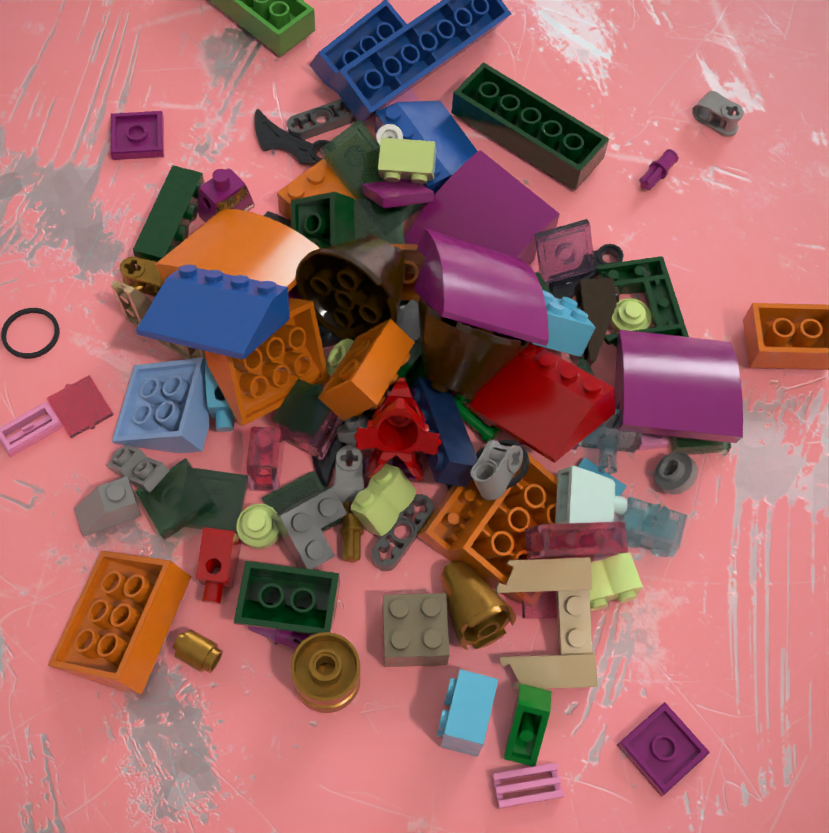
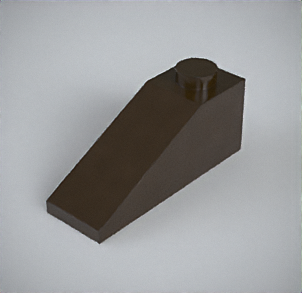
M613 278L582 279L574 288L576 302L578 303L577 307L588 314V319L596 327L582 354L583 364L586 362L589 367L597 359L614 310L619 302L618 287H614Z

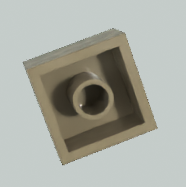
M446 593L383 595L384 667L447 665L450 654Z

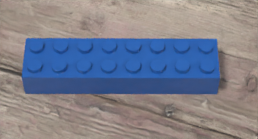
M442 0L344 66L329 83L357 121L362 124L375 115L376 111L389 105L499 27L511 15V12L502 0Z

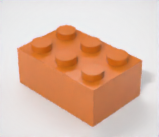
M751 304L743 319L749 368L829 370V305Z
M391 318L357 336L318 398L343 421L353 416L359 417L370 408H378L386 398L384 393L387 388L397 380L399 368L409 360L411 356L409 352L415 342Z

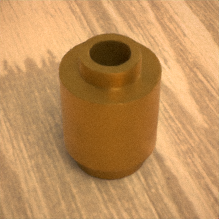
M192 629L187 631V633L181 632L173 644V649L176 650L174 657L199 672L206 671L211 673L216 668L223 654V650L218 648L217 643Z

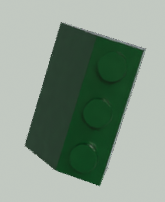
M329 192L291 200V229L306 237L319 248L355 240L354 198L337 192Z
M245 561L234 624L311 635L322 632L331 633L337 608L340 575L334 572Z

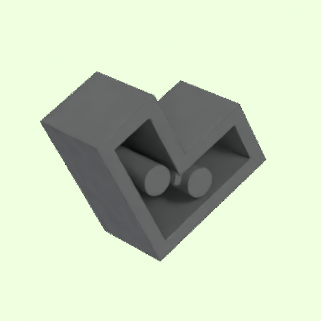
M323 487L271 517L297 567L312 570L335 557L321 528L343 517L347 512L334 487Z

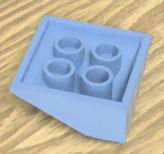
M201 357L134 365L112 442L118 445L127 444L133 447L172 453L203 452L209 429L205 359Z

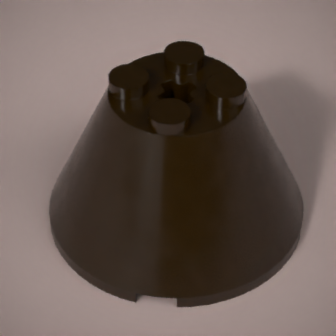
M371 233L364 238L309 252L297 266L296 285L302 300L313 301L317 321L322 326L343 340L351 339L355 341L357 336L390 318L397 324L405 277V264L403 261L405 254L399 247L392 246L387 241Z
M420 296L418 310L423 373L425 378L432 381L431 387L438 391L448 392V389L457 391L458 395L473 400L475 394L529 344V341L441 317Z

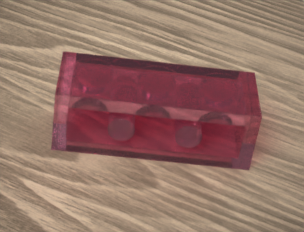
M625 522L541 524L525 529L528 560L601 557L628 553Z

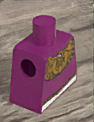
M230 168L215 170L212 174L213 178L199 187L198 215L205 223L222 209L248 211L255 206L247 185Z

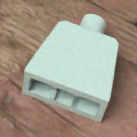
M570 466L558 471L556 528L601 526L612 523L614 514L623 515L626 512L627 499L622 496H615V482L613 479L577 466Z

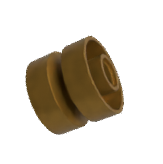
M322 632L309 636L299 644L292 656L291 675L295 692L300 701L313 711L333 713L347 707L354 700L360 687V659L357 650L348 639L336 633Z

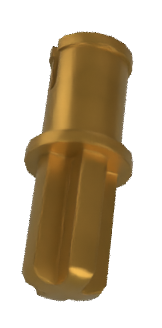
M348 501L343 503L347 514L343 516V527L340 529V534L343 536V560L355 563L361 559V535L364 534V529L361 527V522L350 510L351 507H349Z

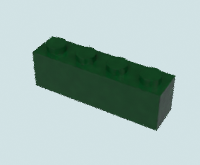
M172 165L133 248L135 257L158 262L188 238L189 225L191 221L196 220L198 214L199 187L204 184L202 172Z

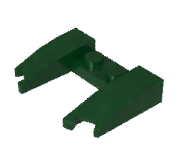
M663 256L597 265L596 273L600 274V278H613L614 287H618L619 294L644 293L654 327L634 331L689 337ZM618 333L605 335V343L607 345L613 344L617 348Z

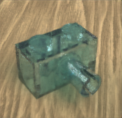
M615 409L613 416L584 438L577 446L599 449L598 471L605 474V468L607 467V474L616 473L617 451L635 453L642 438V433L618 431L619 409Z
M628 497L627 510L620 517L615 539L622 541L625 546L631 548L641 547L651 550L652 554L659 557H673L680 547L687 515L668 509L665 505L661 507V504L655 505Z

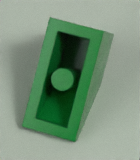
M520 684L504 753L505 760L532 767L536 766L551 712L552 691Z

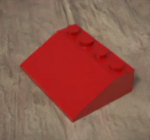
M529 342L528 346L477 393L469 404V410L555 463L615 414L614 387L543 347Z

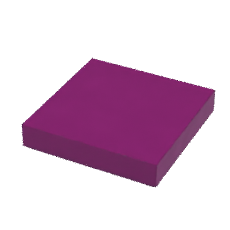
M163 111L111 113L110 155L112 160L164 157Z
M400 179L399 182L381 181L362 184V193L383 208L434 201V191L420 183H413L409 179Z
M666 702L617 744L661 796L665 795L710 753Z

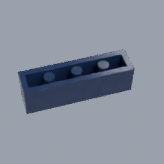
M418 377L410 388V392L424 415L425 423L429 425V432L439 433V439L442 441L438 447L437 454L425 453L434 480L437 483L467 487L472 480L471 469L478 461L451 389H448V392L438 391L431 387V380Z

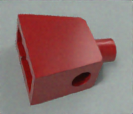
M203 527L196 580L205 585L202 602L221 604L223 588H233L242 544L235 531ZM221 567L217 574H213L215 568Z

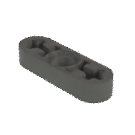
M339 99L291 116L287 121L288 133L306 140L351 124L356 118L343 100ZM325 116L329 120L325 123H319L315 119Z
M416 494L411 504L399 513V517L391 530L381 536L372 550V562L377 569L381 571L393 570L418 537V532L433 513V502L428 496ZM425 505L426 513L419 512L414 523L411 520L414 515V506ZM403 525L410 528L412 534L407 539H399L395 536L394 530L398 526ZM392 542L395 545L391 551L392 560L385 559L384 562L381 561L379 552L386 553Z

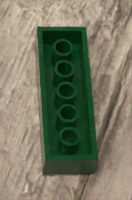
M484 62L453 92L452 114L575 191L605 157L609 143L608 137Z

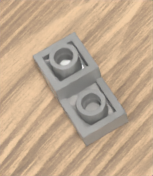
M127 444L115 451L112 459L106 465L121 478L127 476L131 484L149 493L170 471L164 463L148 458L141 449Z

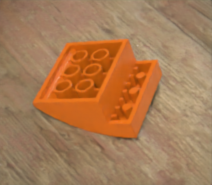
M222 209L155 265L163 283L180 266L191 264L199 269L220 270L224 274L233 276L245 275L249 279L258 281H273L277 285L287 286L289 292L297 284L296 269L299 262L309 252L320 248L300 233L269 217L238 209Z
M487 443L481 445L479 450L482 449ZM528 454L529 468L525 476L516 485L506 489L505 493L498 499H484L473 480L470 481L467 487L452 485L417 534L419 538L449 561L466 562L495 590L498 583L506 585L513 567L506 564L508 560L565 558L584 527H555L557 478L530 454ZM523 456L522 464H521L520 468L518 469V471L514 474L513 478H514V477L520 472V470L522 469V466H523V463H524V456ZM542 591L502 594L523 605L532 607Z

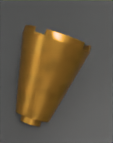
M453 561L443 568L440 579L444 593H446V600L457 640L461 647L468 650L467 645H473L475 649H480L502 638L506 634L504 629L506 625L510 622L513 626L516 622V614L513 609L466 562Z

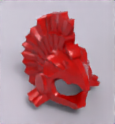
M399 377L387 398L374 412L373 419L369 420L368 426L366 428H357V433L353 437L359 450L376 448L371 453L372 457L367 460L370 464L366 467L365 473H367L366 475L369 478H372L391 458L397 455L405 463L409 472L416 480L422 481L425 476L421 468L423 464L419 460L420 455L417 451L435 455L438 453V447L442 441L439 439V433L429 432V425L425 423L424 415L417 402L413 399L405 378Z

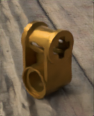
M128 257L120 264L123 283L143 294L156 297L163 285V280L155 265L156 261Z

